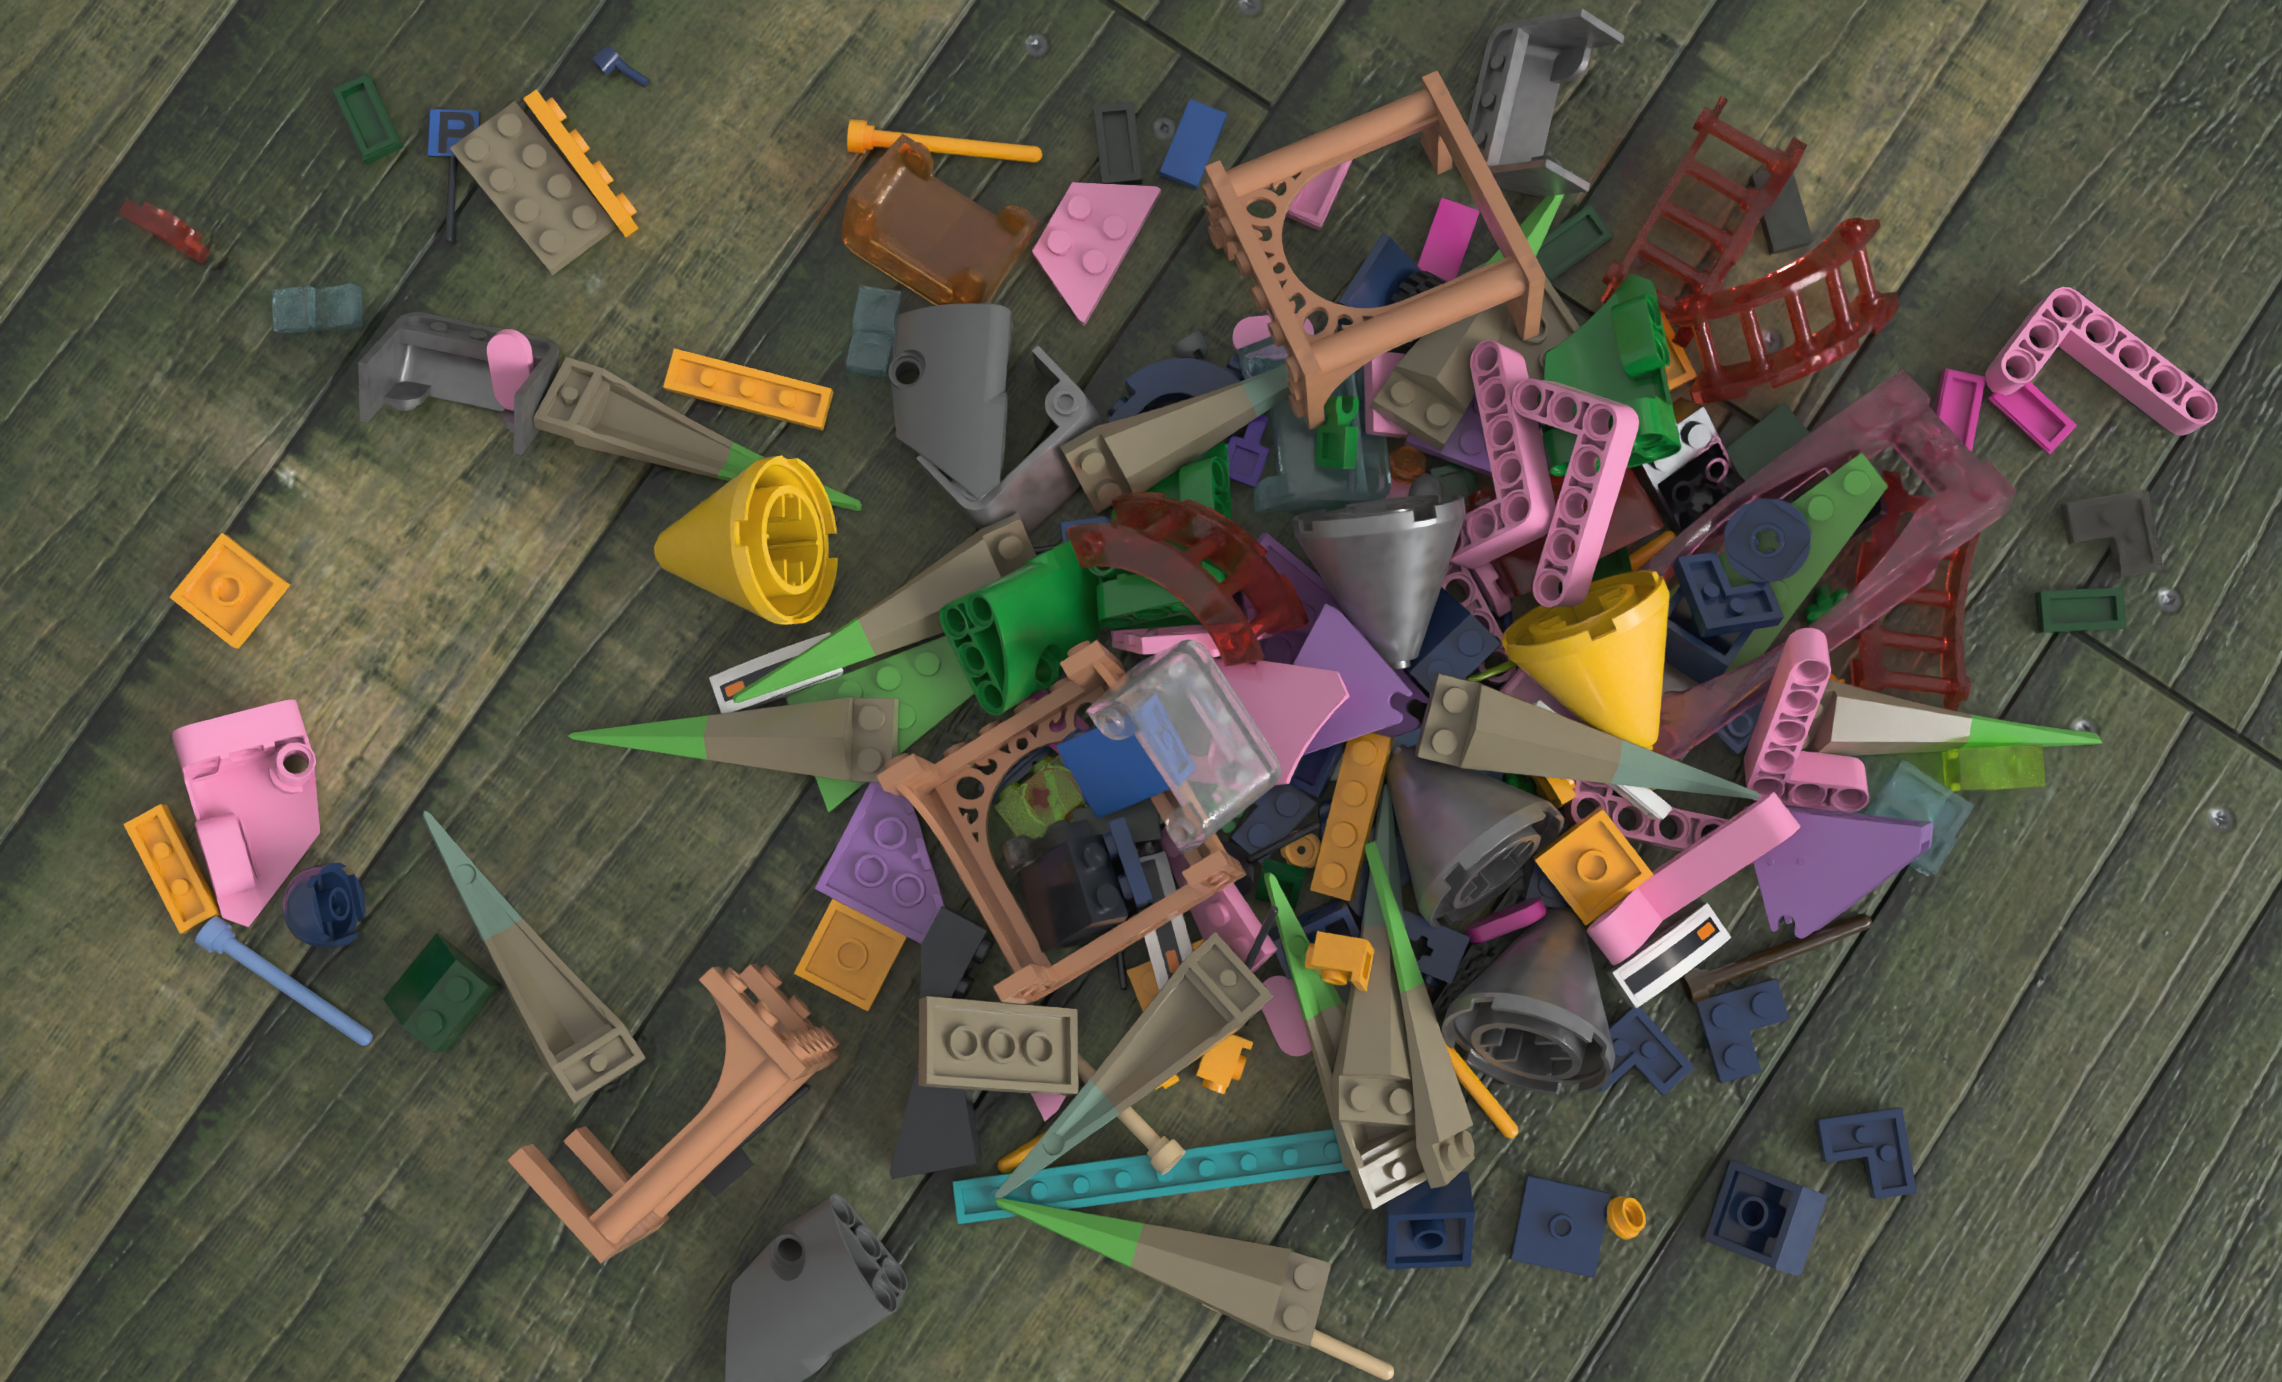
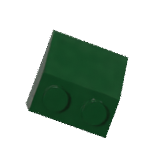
M436 933L383 1000L403 1028L431 1051L437 1053L449 1051L502 984L442 935Z

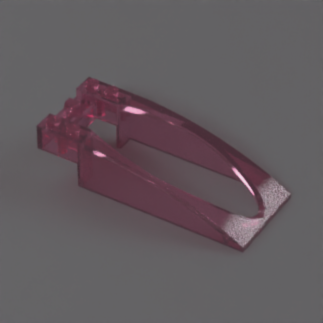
M1901 369L1758 471L1675 537L1637 571H1657L1658 576H1663L1667 585L1675 574L1672 566L1676 559L1682 556L1705 553L1724 540V531L1728 521L1743 505L1760 498L1783 499L1824 469L1831 475L1863 452L1869 460L1891 444L1937 496L1916 510L1900 537L1873 571L1834 608L1807 627L1818 629L1825 634L1828 651L1830 652L1932 581L1942 558L2009 512L2017 490L1989 460L1984 463L1978 460L1958 436L1929 407L1931 398L1904 369ZM1786 642L1721 676L1689 689L1662 696L1658 740L1653 744L1652 751L1677 760L1767 696Z

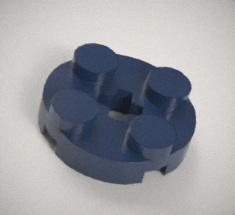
M1760 498L1743 505L1731 516L1724 531L1725 550L1729 563L1741 576L1754 582H1776L1792 576L1803 566L1811 549L1812 532L1805 516L1793 504L1778 498ZM1770 529H1773L1778 533L1775 540L1780 543L1779 547L1776 550L1769 547L1765 552L1761 551L1758 548L1760 540L1756 537L1757 532L1761 530L1767 533Z

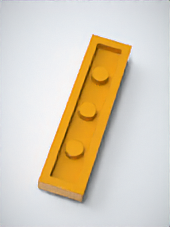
M536 89L523 98L623 235L628 237L639 229L631 218L637 211L623 192L615 196L607 186L614 180L601 162L598 160L594 164L590 163L584 154L590 150L589 146L576 129L568 133L562 125L561 121L567 117L553 97L545 102Z
M675 348L663 388L669 392L821 431L824 429L834 393L831 388Z
M1372 732L1347 741L1310 888L1311 891L1346 901H1354L1366 853L1365 844L1369 841L1394 741L1393 737Z

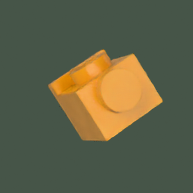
M1317 931L1315 944L1310 943L1307 948L1305 967L1306 969L1315 970L1318 975H1322L1321 980L1324 982L1346 985L1347 980H1351L1358 990L1367 992L1375 950L1367 939Z
M1232 1034L1202 1055L1196 1071V1076L1203 1078L1201 1086L1225 1094L1231 1079L1239 1081L1247 1057L1240 1055L1242 1048L1251 1050L1254 1042Z

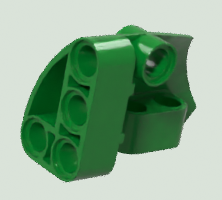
M1629 273L1611 298L1584 325L1553 349L1546 352L1543 380L1554 381L1628 405L1634 409L1638 416L1639 426L1626 468L1655 462L1681 451L1682 446L1665 367L1670 365V355L1655 284L1652 280ZM1541 392L1538 395V406L1541 402ZM1576 403L1573 407V418H1575L1577 414ZM1612 415L1610 416L1608 421L1609 431L1611 430L1614 421ZM1541 423L1548 471L1554 476H1565L1578 435ZM1599 457L1595 465L1597 473L1601 464Z
M1220 441L1136 498L1131 494L1114 503L1106 540L1095 543L1087 557L1089 570L1099 578V585L1096 586L1099 626L1116 629H1138L1197 625L1220 621L1228 617L1224 532L1231 528L1232 510L1229 456L1226 443Z
M1102 524L1050 548L1022 563V567L976 588L941 607L939 621L979 704L987 713L994 716L1000 715L1036 693L1050 688L1058 681L1059 676L1065 672L1060 662L1068 658L1067 652L1084 641H1090V643L1096 641L1101 629L1097 618L1096 586L1099 585V578L1089 570L1087 557L1095 543L1106 540L1108 528Z

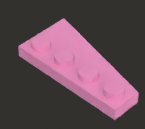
M1165 826L1161 831L1162 840H1158L1162 851L1166 852L1170 868L1181 888L1188 884L1182 872L1188 869L1190 865L1169 829ZM1232 883L1194 906L1190 911L1204 941L1216 932L1240 960L1245 963L1262 925L1235 884ZM1268 934L1250 970L1253 974L1278 950Z

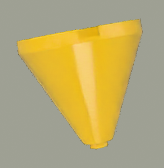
M783 455L765 457L754 462L664 530L657 538L654 546V555L664 570L770 622L780 625L805 623L815 618L823 610L834 587L838 558H829L828 534H837L836 521L831 502L823 484L806 463L798 458H783Z
M1632 571L1593 581L1590 584L1585 600L1580 605L1575 607H1545L1539 605L1521 616L1505 630L1501 637V642L1508 658L1585 725L1650 751L1653 750V744L1658 740L1670 596L1663 576L1659 577L1657 571Z

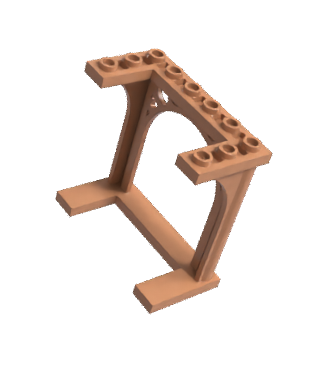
M1438 71L1422 77V90L1229 170L1225 171L1220 160L1205 166L1207 183L1201 187L1208 204L1205 206V212L1210 222V226L1207 227L1210 238L1216 249L1223 248L1229 261L1235 259L1243 277L1250 275L1255 286L1251 288L1254 302L1259 312L1266 310L1272 321L1267 323L1271 338L1276 347L1283 345L1288 355V358H1285L1284 361L1289 373L1286 381L1291 395H1288L1290 406L1297 419L1304 418L1309 430L1325 424L1324 405L1329 396L1347 377L1369 361L1402 344L1503 302H1506V308L1523 341L1539 335L1546 275ZM1421 131V144L1437 175L1451 170L1452 161H1454L1504 259L1403 301L1383 307H1347L1335 304L1316 295L1293 273L1284 254L1282 229L1285 216L1292 201L1307 183L1324 171ZM1281 186H1285V194L1278 196L1274 193ZM1262 201L1271 204L1275 208L1276 213L1270 218L1262 219L1252 216L1246 208L1250 203ZM1258 230H1269L1272 238L1268 241H1263V235ZM1277 266H1281L1285 270L1282 273L1278 274L1275 273L1273 269ZM1294 297H1300L1304 300L1305 305L1295 316L1296 304L1294 300L1291 302L1290 300ZM1315 311L1325 312L1328 316V323L1325 329L1316 335L1308 334L1304 329V323L1308 316ZM1347 318L1353 323L1351 325H1341L1342 330L1337 332L1339 319Z
M1097 640L1093 643L1084 641L1067 652L1068 658L1060 662L1068 677L1054 683L1049 688L1050 694L1038 701L1030 699L1023 702L1014 709L1015 715L1002 723L1000 720L987 724L979 730L978 734L980 737L967 745L965 742L953 745L943 753L945 758L936 764L913 753L909 756L907 753H903L889 760L885 764L886 770L876 776L884 791L909 800L932 829L1011 968L1013 974L993 986L1001 1002L1025 1005L1034 1004L1247 875L1240 862L1227 854L1186 782L1183 781L1179 786L1154 795L1150 799L1190 865L1188 869L1182 872L1188 884L1054 965L1046 952L1041 953L1034 930L994 860L988 838L989 811L994 794L1008 771L1029 753L1044 746L1059 743L1071 731L1077 729L1075 723L1076 714L1082 705L1091 703L1095 706L1097 713L1095 726L1106 721L1108 717L1111 719L1131 710L1138 703L1124 679L1129 676L1124 665ZM1065 715L1066 728L1057 733L1053 732L1051 729L1052 722L1055 724L1060 723ZM1027 739V748L1020 750L1018 743ZM990 760H995L997 763V769L990 775H985L980 770H977L980 766H990ZM967 777L976 778L982 782L984 793L978 799H965L957 791L958 782ZM960 808L967 810L977 809V820L971 824L969 814L965 813L963 815ZM974 833H978V841L975 838Z
M750 964L741 974H738L730 967L725 971L720 966L712 967L699 979L713 996L724 1024L726 1052L722 1074L712 1097L700 1113L633 1177L586 1126L575 1129L564 1140V1143L613 1195L600 1208L593 1210L534 1144L521 1147L507 1160L600 1263L657 1231L670 1219L667 1213L813 1074L830 1067L842 1055L836 1049L840 1044L836 1037L823 1025L820 1028L815 1027L807 1018L811 1014L809 1008L795 995L789 999L779 988L783 981L768 965L765 964L761 968L758 964ZM747 987L756 995L759 1001L757 1004L744 992Z

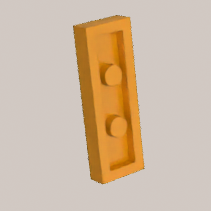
M159 804L124 824L180 934H187L207 923L212 917L221 915L218 902L168 805Z

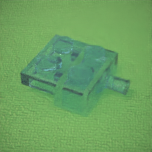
M1903 759L1897 762L1865 814L1933 822L1931 848L1908 864L1923 875L1930 876L1937 874L1958 841L1955 836L1974 808V805Z

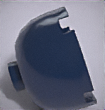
M326 863L307 868L295 876L285 890L282 913L286 925L295 938L312 947L348 945L360 933L354 932L357 921L364 920L365 917L364 894L355 874L347 875L341 869L347 867L344 864Z

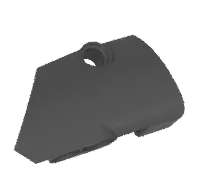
M970 303L931 306L899 314L895 318L892 363L889 367L897 440L926 458L959 483L975 498L979 499L1000 484L1001 470H1003L1008 395L1005 392L1007 363H1011L1013 335L1011 311L1005 306L996 304ZM912 371L919 374L917 381L912 384L906 385L899 382V378L906 372Z
M832 1193L802 1215L789 1217L772 1241L734 1280L731 1289L727 1324L725 1382H802L818 1371L830 1359L833 1352L898 1309L908 1287L906 1275L901 1266L842 1195ZM789 1238L796 1240L800 1245L792 1243Z

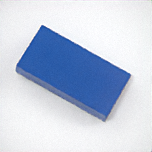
M1190 99L1159 171V176L1197 191L1205 172V166L1209 163L1226 122L1227 113Z

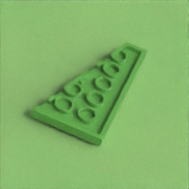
M1863 452L1791 503L1803 513L1811 529L1810 553L1803 566L1795 574L1783 580L1769 582L1784 618L1778 626L1754 629L1717 684L1732 696L1887 489L1888 485ZM1770 529L1767 533L1759 530L1756 535L1760 540L1758 548L1764 552L1769 547L1776 550L1780 544L1775 540L1778 533L1773 529ZM1726 550L1718 555L1731 587L1761 583L1746 579L1736 572L1729 563ZM1680 584L1669 591V601L1680 587Z
M943 636L786 696L788 705L849 697L899 699L898 756L908 751L941 724L952 712L968 702L975 694L947 637ZM815 776L829 813H832L842 802L868 783Z

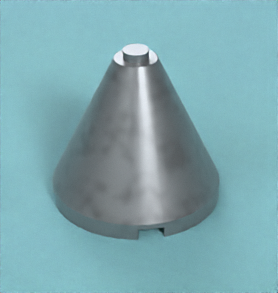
M1442 494L1388 498L1346 504L1345 508L1329 512L1326 509H1319L1293 517L1295 537L1349 621L1392 670L1410 667V660L1417 658L1466 515L1464 496L1454 494L1452 495V501L1447 503L1442 502Z
M1403 744L1390 753L1385 774L1418 909L1431 927L1438 928L1440 926L1436 920L1440 917H1443L1450 926L1492 902L1526 874L1522 866L1535 851L1537 853L1557 839L1563 828L1564 818L1552 803L1474 769L1460 768L1417 757L1414 755L1417 745L1407 747Z
M1555 907L1547 910L1543 918L1532 923L1450 1004L1442 1025V1036L1449 1048H1454L1456 1041L1466 1051L1464 1056L1466 1064L1506 1084L1547 1094L1559 1095L1561 1084H1579L1578 1093L1585 1094L1602 1088L1609 1081L1615 1061L1614 1048L1584 925L1573 910L1566 907Z

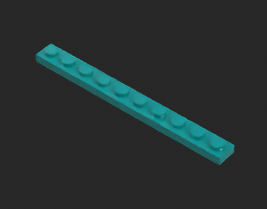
M1334 1128L1183 1148L1186 1151L1184 1156L1164 1175H1161L1150 1164L1151 1158L1147 1154L1045 1167L1002 1198L1066 1210L1349 1171V1168L1344 1167ZM1013 1172L953 1180L958 1224L1017 1216L998 1207L995 1203V1199H998L995 1198L997 1190Z

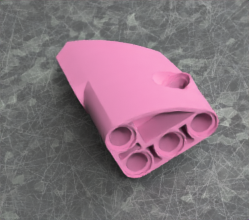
M1181 654L1180 658L1175 660L1171 672L1167 719L1194 766L1192 772L1184 780L1235 789L1244 793L1252 792L1259 786L1289 784L1297 764L1308 745L1333 712L1349 697L1340 673L1257 660L1256 664L1217 658H1198L1196 655ZM1240 765L1239 773L1235 777L1236 769Z
M284 700L193 723L172 732L173 744L197 821L195 822L196 831L222 918L248 928L320 834L315 777L316 758L311 749L296 700ZM290 756H300L306 760L308 768L300 774H293L285 769L283 762Z

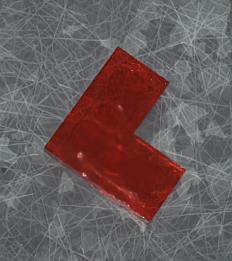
M126 199L118 212L136 226L201 264L204 263L211 250L198 242L202 236L200 233L185 225V222L163 209L161 211L146 201L140 207Z

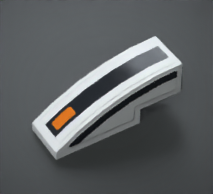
M830 632L776 650L709 677L721 714L745 711L841 676L843 669L839 668L740 703H734L733 701L735 693L829 636Z
M1165 851L1139 858L1153 903L1138 908V913L1176 891ZM1183 914L1144 936L1159 992L1181 963L1193 952Z
M1705 903L1642 945L1637 952L1606 973L1629 1007L1638 1008L1697 966L1727 942L1731 936L1709 904Z

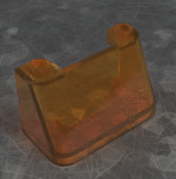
M902 133L848 194L841 230L845 245L857 256L936 306L970 303L989 304L1036 232L1039 219L1031 215L1025 208L1014 205L1004 206L997 216L934 177L932 175L934 162L929 149L922 143L915 142Z

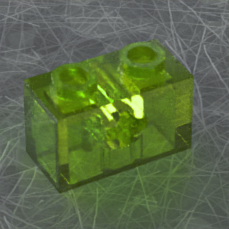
M2042 744L1957 748L1942 752L1945 793L2023 790L2046 786Z
M1047 755L1030 769L1034 774L1022 785L1015 781L998 795L1001 802L994 808L1024 847L1032 846L1072 814V810L1078 809L1085 803L1080 787L1071 771L1064 766L1060 755L1055 759L1051 755ZM1037 788L1042 791L1050 790L1052 792L1047 797L1050 803L1047 808L1041 805L1034 807L1032 804L1037 798L1034 793Z

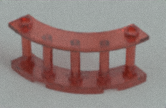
M1720 96L1712 110L1706 106L1702 110L1692 127L1693 130L1698 132L1697 136L1660 195L1621 264L1614 260L1601 281L1608 285L1600 301L1606 303L1617 287H1620L1629 275L1627 271L1638 254L1692 285L1691 290L1697 293L1692 304L1687 301L1682 304L1656 289L1660 311L1674 318L1672 323L1679 326L1671 342L1684 349L1687 348L1704 323L1724 286V279L1731 267L1736 265L1755 232L1753 231L1766 211L1763 208L1770 209L1798 166L1807 147V144L1793 137L1784 151L1778 147L1774 151L1721 121L1718 117L1728 99ZM1708 134L1715 136L1766 165L1764 170L1768 171L1769 175L1759 190L1753 187L1748 190L1694 159ZM1684 173L1740 204L1739 209L1744 211L1745 214L1734 232L1728 228L1724 232L1669 200ZM1659 215L1666 217L1716 246L1714 250L1720 253L1710 271L1705 268L1700 271L1645 240Z
M1859 217L1847 219L1838 223L1833 232L1812 251L1771 274L1733 288L1708 294L1692 293L1681 298L1668 318L1670 326L1691 324L1704 368L1689 390L1692 402L1703 404L1747 396L1746 388L1770 382L1773 389L1799 380L1839 361L1860 347L1859 339L1870 330L1871 333L1877 334L1895 315L1900 307L1897 292L1881 293L1876 291L1866 250V244L1881 227L1880 220H1864ZM1851 259L1860 295H1857L1849 305L1840 266ZM1824 277L1835 319L1812 335L1800 289ZM1784 297L1795 342L1789 347L1767 354L1755 307ZM1738 313L1751 360L1727 366L1720 365L1708 320Z
M1883 470L1882 475H1884V481L1888 485L1885 490L1888 515L1874 525L1871 542L1862 541L1857 568L1854 596L1859 603V607L1852 614L1851 638L1859 639V659L1852 658L1851 660L1852 686L1873 692L1882 691L1885 687L1943 694L1944 708L1957 712L1961 701L1967 700L1971 687L1970 678L1965 674L1963 649L1964 614L1968 582L1982 527L1987 525L1991 518L1992 503L1986 498L1983 482L1974 481L1967 502L1909 495L1908 491L1903 489L1900 472ZM1906 511L1958 517L1961 520L1954 544L1896 537L1894 532L1899 515H1904ZM1893 554L1950 561L1945 591L1889 584L1888 580L1885 579L1888 557H1892ZM1887 600L1943 607L1941 637L1885 630L1884 626H1881L1882 604ZM1890 647L1940 654L1941 677L1888 671L1886 666H1882L1881 648Z
M1156 492L1123 494L1111 500L1117 518L1107 524L1087 523L1073 525L1066 529L1081 568L1099 566L1124 569L1152 580L1176 596L1205 627L1219 650L1225 667L1261 661L1265 658L1257 639L1263 633L1272 634L1299 629L1310 622L1290 580L1285 573L1279 575L1274 566L1265 557L1268 553L1266 549L1232 520L1193 500L1186 499L1182 502L1165 497L1166 494ZM1162 539L1189 547V549L1183 552ZM1207 557L1223 569L1229 577L1219 583L1198 562ZM1241 589L1258 614L1251 622L1247 621L1245 615L1231 597Z

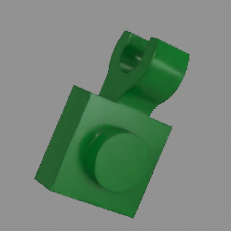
M1329 396L1324 405L1326 424L1317 427L1315 466L1356 469L1358 427L1350 426V422L1357 415L1359 409L1358 397Z

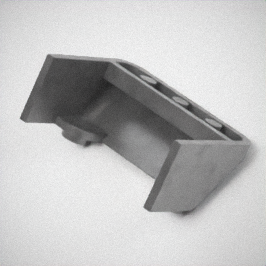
M1584 9L1504 23L1498 26L1488 39L1467 127L1500 188L1538 197L1589 191L1590 183L1562 168L1560 161L1550 155L1543 156L1560 83L1571 82L1585 72L1591 49L1623 44V34Z
M422 312L404 314L397 319L358 362L360 421L368 423L384 404L391 405L397 410L408 411L422 404L428 396L502 411L503 426L514 433L513 453L522 455L540 431V429L534 427L533 417L556 376L559 363V346L551 339L522 333L531 345L535 369L514 394V411H511L499 404L495 398L487 357L488 342L497 332L503 329Z
M1039 346L1032 350L1036 368L1054 385L1046 396L1045 409L1048 417L1058 428L1012 470L997 487L977 499L955 480L950 482L926 458L921 455L916 458L922 471L979 530L1018 513L1026 533L1030 537L1082 488L1060 446L1095 426L1105 424V421L1082 390Z

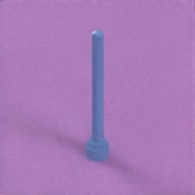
M212 917L198 933L195 943L209 953L213 951L219 954L225 952L359 1045L365 1046L371 1043L373 1035L370 1030L235 939L236 934L231 931L232 926L220 917Z

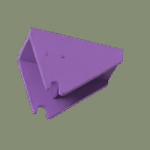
M1325 603L1293 665L1339 672L1349 697L1320 728L1303 755L1372 732L1394 738L1419 729L1421 722L1409 713L1408 706L1413 700H1419L1427 704L1429 698L1404 669H1391L1349 621L1344 612Z
M1786 806L1801 827L1781 844L1753 861L1771 931L1775 932L1779 929V921L1782 916H1784L1786 924H1791L1794 919L1795 935L1800 939L1824 927L1931 848L1933 822Z

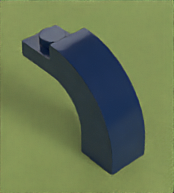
M1193 358L1161 360L1143 367L1125 380V389L1132 397L1128 400L1124 396L1110 408L1107 413L1110 416L1107 423L1151 411L1153 408L1167 402H1181L1238 383L1240 380L1220 366L1204 360Z

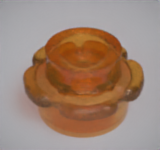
M1401 445L1396 447L1393 453L1387 455L1386 466L1391 478L1396 482L1410 484L1416 478L1423 475L1426 470L1424 465L1426 463L1425 455L1413 447Z

